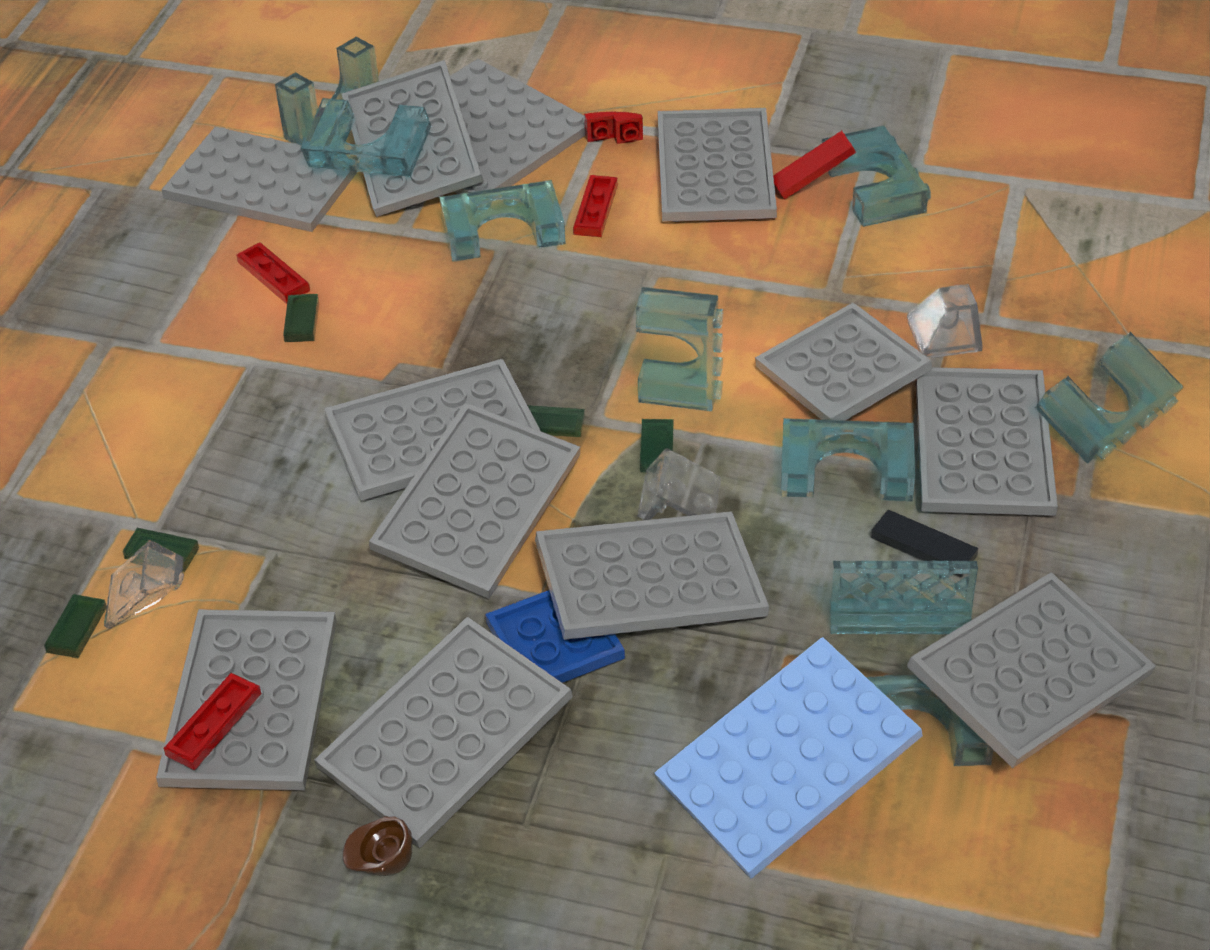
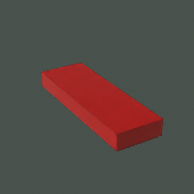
M841 130L773 175L774 184L785 200L855 154L856 151Z
M590 175L573 226L574 235L602 238L618 186L617 177Z
M261 242L236 254L238 263L286 304L310 291L309 283Z
M230 673L163 748L165 755L196 770L262 694L260 686Z

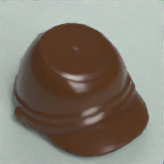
M384 816L353 831L345 842L343 850L344 864L347 868L354 871H364L380 876L395 875L404 870L411 860L413 848L412 832L403 820L395 816Z

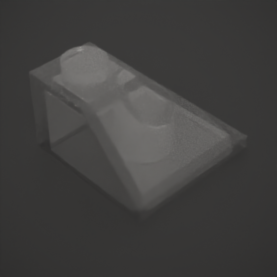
M969 284L938 288L907 314V321L919 352L928 358L982 351L983 345L978 307Z
M151 540L143 545L111 575L104 627L110 629L161 601L172 590H177L184 579V573L182 572L184 557Z

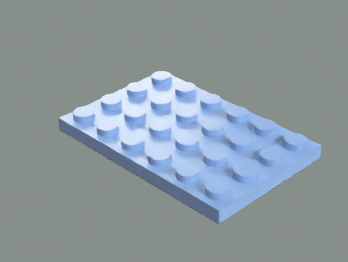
M822 637L654 773L657 780L752 879L919 740L923 734L922 729Z

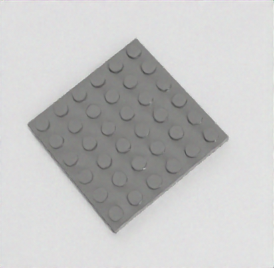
M476 59L450 76L484 181L454 192L479 207L585 136L584 115L480 59Z

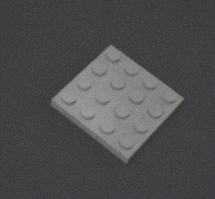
M854 303L849 304L755 357L758 369L831 428L932 370V362L928 357Z

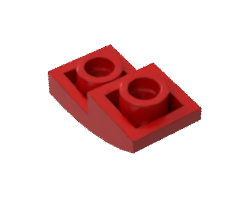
M616 111L584 114L587 142L614 138L617 144L643 140V117L641 114Z

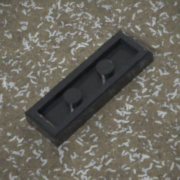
M889 509L872 529L871 538L959 577H963L978 555L977 547Z

